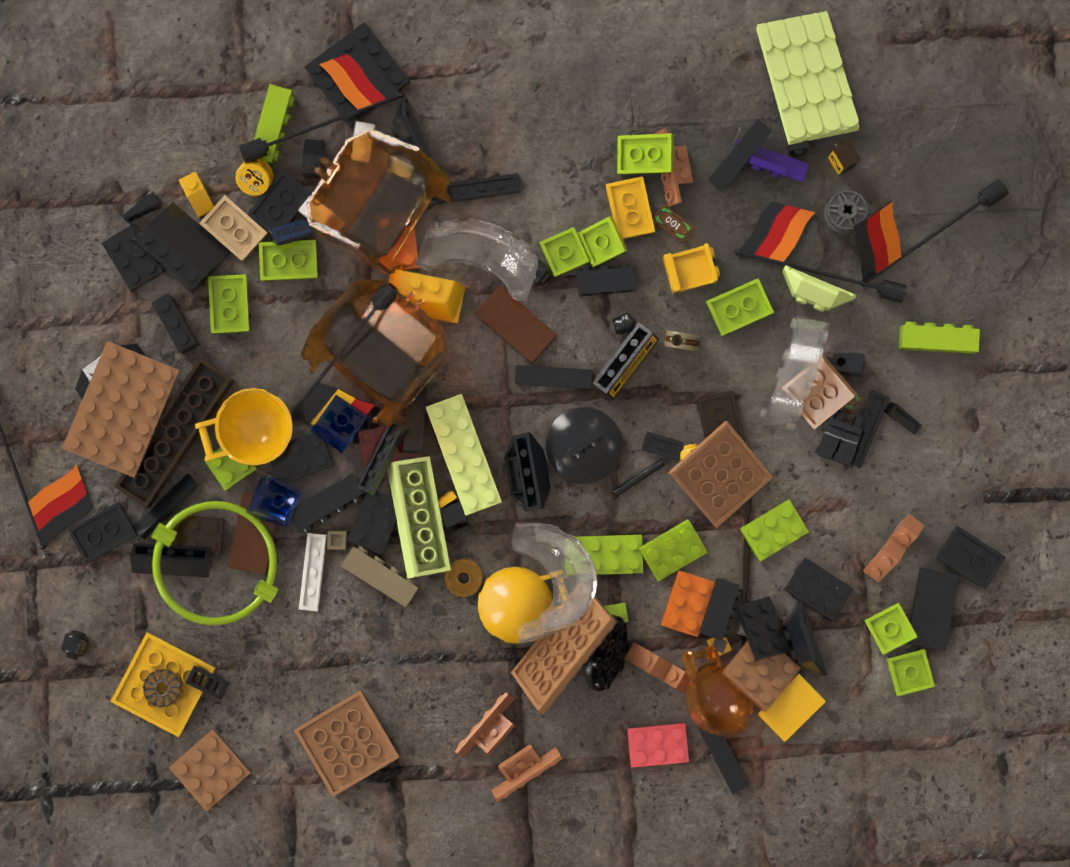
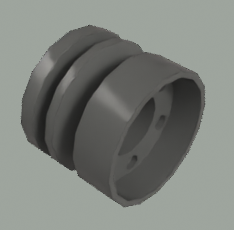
M844 190L836 193L827 203L823 212L827 228L839 235L851 234L854 226L866 219L868 213L867 203L855 191ZM849 208L850 212L844 214V209Z

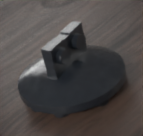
M579 407L564 412L553 422L546 437V454L552 468L561 477L573 483L590 484L604 479L615 469L622 453V438L617 425L608 415L594 408Z
M611 615L616 620L615 625L601 641V644L592 652L589 659L582 665V667H585L586 684L594 691L608 690L618 672H621L625 665L623 660L615 658L617 652L627 653L630 647V643L627 642V622L617 615Z

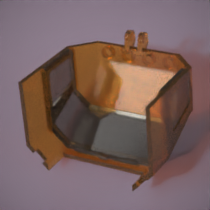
M369 128L348 138L333 162L324 157L320 159L322 164L328 167L326 173L318 167H315L313 170L322 179L306 203L308 223L311 228L329 243L390 275L395 273L397 269L409 267L394 258L433 196L449 202L450 195L447 194V186L450 185V177L420 148Z
M356 280L312 326L301 352L302 358L306 361L308 360L311 365L308 368L311 374L325 360L329 363L333 360L374 307L371 298L382 284H386L384 280ZM413 291L407 297L398 292V297L387 311L377 310L333 365L384 406L372 420V423L382 421L385 425L391 426L439 370L448 353L444 328L438 321L433 320L421 309L425 302L423 299L418 300L415 305L411 302L415 296Z

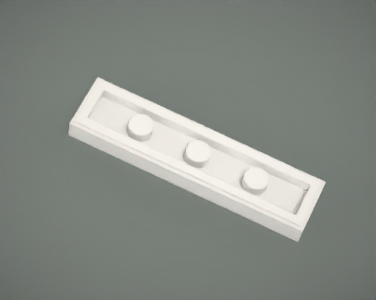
M307 534L299 603L300 610L319 611L327 535Z

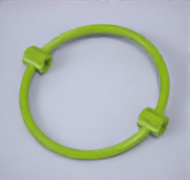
M223 501L198 503L178 513L166 526L159 523L154 530L152 538L157 540L152 563L154 580L164 601L182 617L204 625L229 624L251 614L264 600L271 603L278 591V588L273 586L277 571L275 545L265 525L247 509ZM207 509L229 510L248 519L262 534L269 553L267 580L265 582L261 579L253 592L257 598L243 610L225 617H204L187 611L171 597L161 575L160 561L164 545L169 547L177 534L173 530L174 527L186 517Z

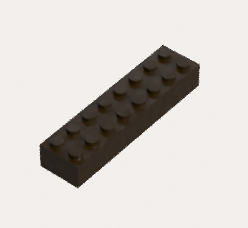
M199 357L162 413L136 477L134 478L123 473L114 487L144 507L151 508L199 436V429H196L195 424L210 419L235 380Z

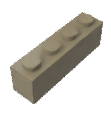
M360 545L358 548L352 547L341 567L404 607H408L419 589L416 586L418 582L412 578H403L400 576L401 571L393 566L390 569L384 566L385 561L375 556L373 559L367 555L369 551Z

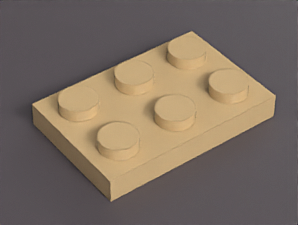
M225 195L199 223L242 262L259 245V242L268 235L262 227Z

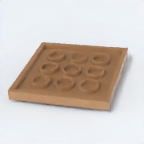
M727 421L723 422L668 472L715 528H718L773 478Z
M361 690L294 729L332 797L400 757Z

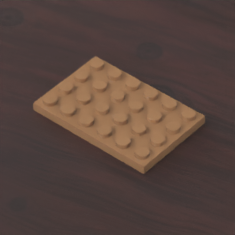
M107 341L62 449L135 478L180 370Z
M583 583L579 585L511 672L533 705L542 714L552 706L555 699L564 691L566 685L575 677L577 671L589 659V656L601 644V641L616 623V620Z

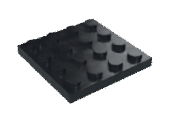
M365 22L361 23L304 66L305 70L340 115L357 109L343 96L331 76L319 66L321 63L362 49L374 60L386 80L397 91H400L410 83L408 77ZM377 107L344 118L349 127H352L356 124V121H360Z

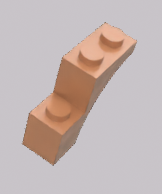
M908 514L898 524L891 537L864 568L863 572L879 583L901 560L906 549L918 538L924 524L911 514Z
M636 643L632 644L625 657V660L688 696L698 681L694 676Z

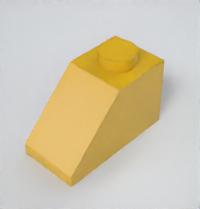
M197 172L179 179L197 216L200 218L208 214L214 205Z

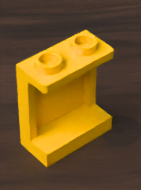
M708 243L690 250L663 255V262L672 294L718 281V277H720L719 268L717 265L714 266L713 259L715 254L713 248H709Z

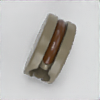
M666 331L667 337L664 346L699 352L700 335Z

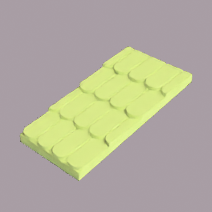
M824 11L801 17L757 24L756 30L788 145L858 131L860 127L859 119L851 98L852 94L842 66V59L835 41L836 37L828 12Z

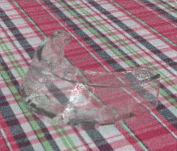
M455 217L445 218L441 223L436 221L429 226L424 236L416 265L425 270L435 269L437 266L449 262L476 265L499 277L505 283L508 293L513 299L527 301L538 268V259L536 254L531 253V247L524 240H517L512 237V232L485 221L468 218L467 221H459Z
M798 315L796 318H792L789 326L792 329L789 348L784 350L782 356L784 364L782 368H778L775 378L778 381L766 408L762 407L759 418L762 419L760 424L786 433H791L797 424L795 421L800 418L805 407V403H802V401L807 399V395L809 396L825 350L821 346L826 344L829 330L827 329H829L830 323Z
M515 523L512 533L513 549L519 554H524L537 560L547 570L553 583V599L545 613H541L539 618L522 624L518 630V642L528 643L542 639L577 622L586 613L593 601L596 592L597 575L590 554L586 552L582 547V543L572 534L569 535L559 530V527L544 523Z

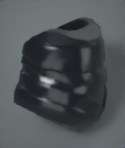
M629 313L612 319L616 335L631 333L636 324L635 318Z

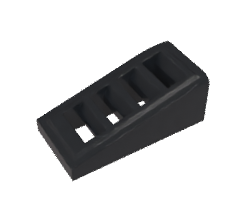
M151 191L123 214L122 217L129 223L160 209L162 206L154 191Z
M194 665L185 683L222 700L231 682ZM197 673H201L198 681L195 682L194 679ZM206 675L208 679L204 686H202L201 683ZM212 679H214V680H216V681L214 682V684H213V686H212V688H211V690H210V689H208V687H209V685H210ZM219 682L223 683L219 692L216 693L215 690Z

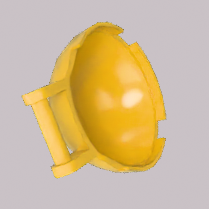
M250 388L232 394L223 402L216 418L197 423L195 427L199 429L206 453L204 457L206 462L228 456L241 464L261 465L273 461L284 452L291 439L293 425L287 406L278 396H274L267 392V390ZM215 425L216 438L223 450L215 454L213 453L206 429L207 426Z
M508 567L493 573L485 581L486 583L478 596V611L484 627L491 635L507 643L518 644L536 638L546 629L552 614L560 611L569 599L562 574H564L563 570L540 576L527 568ZM555 577L563 605L557 607L553 605L552 593L545 581Z

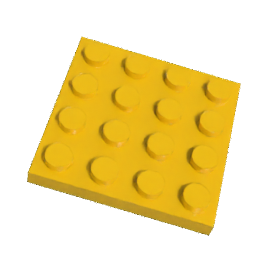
M147 632L110 702L180 737L203 694V691L185 683L193 666L197 665L211 673H214L216 667ZM157 669L172 670L182 681L181 697L169 707L160 708L153 706L147 701L143 693V684L146 677ZM197 673L194 679L195 682L198 681L201 673ZM206 675L201 683L202 686H204L208 679ZM161 682L158 685V691L162 694L167 692V684Z

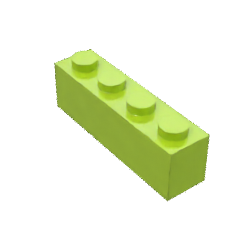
M269 84L254 140L261 138L262 141L266 140L269 143L285 137L284 127L285 125L288 126L290 121L288 113L290 107L293 108L295 103V96H293L292 90ZM280 143L269 146V151L266 152L267 156L260 159L267 162L270 166H274V163L278 162L280 157V151H278Z
M905 322V325L900 326L899 349L976 354L979 352L980 329H974L973 325H963V328H955V324H944L943 327H937L936 323H924V326L917 325V322Z

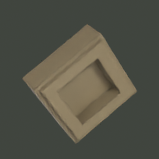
M328 530L327 550H347V531Z

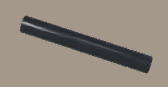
M660 459L614 489L615 496H619L665 466Z

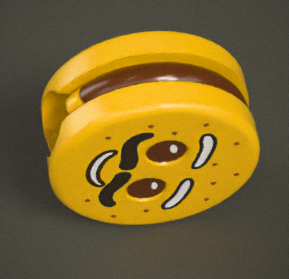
M262 159L249 163L243 162L236 172V183L248 195H262L268 190L273 181L272 168Z

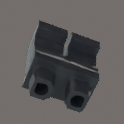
M838 410L834 418L829 419V424L815 453L823 458L853 468L865 434L863 430L865 420L855 416L852 424L849 425L845 423L849 414Z

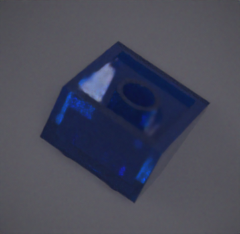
M335 395L315 423L311 432L343 453L368 416L338 395Z
M267 475L260 479L247 513L263 521L288 527L302 491Z

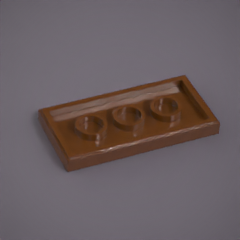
M501 285L493 291L475 312L482 321L530 363H533L557 336L554 331Z
M243 492L240 506L258 517L268 529L272 539L274 538L281 499ZM238 514L228 567L266 575L269 562L266 542L256 526Z

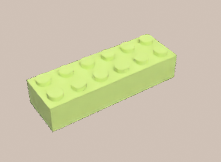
M462 394L427 406L426 410L465 516L501 504V498Z
M430 456L390 463L387 471L407 579L450 571Z

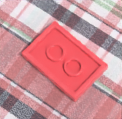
M685 723L627 728L631 768L689 762Z

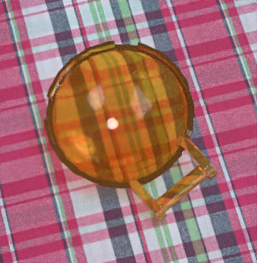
M711 645L707 646L704 650L684 652L682 660L689 678L685 701L691 719L703 731L720 737L735 736L744 732L750 725L747 721L749 715L753 714V702L721 674L727 665H722L716 647ZM707 657L708 663L698 668L695 660Z

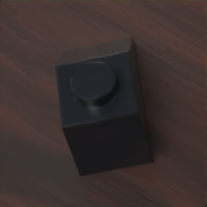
M305 139L302 153V175L309 178H323L324 140Z

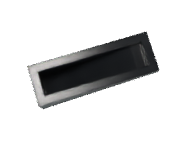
M890 402L884 411L914 435L922 426L896 403Z

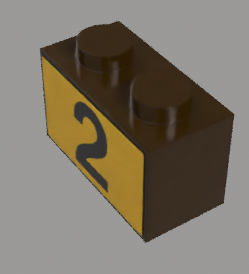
M841 140L834 144L828 155V159L839 176L856 167L861 160L850 140L846 142Z

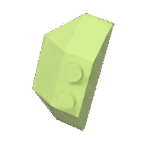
M785 266L782 270L790 292L796 298V301L805 305L810 303L818 311H829L856 298V294L789 266Z

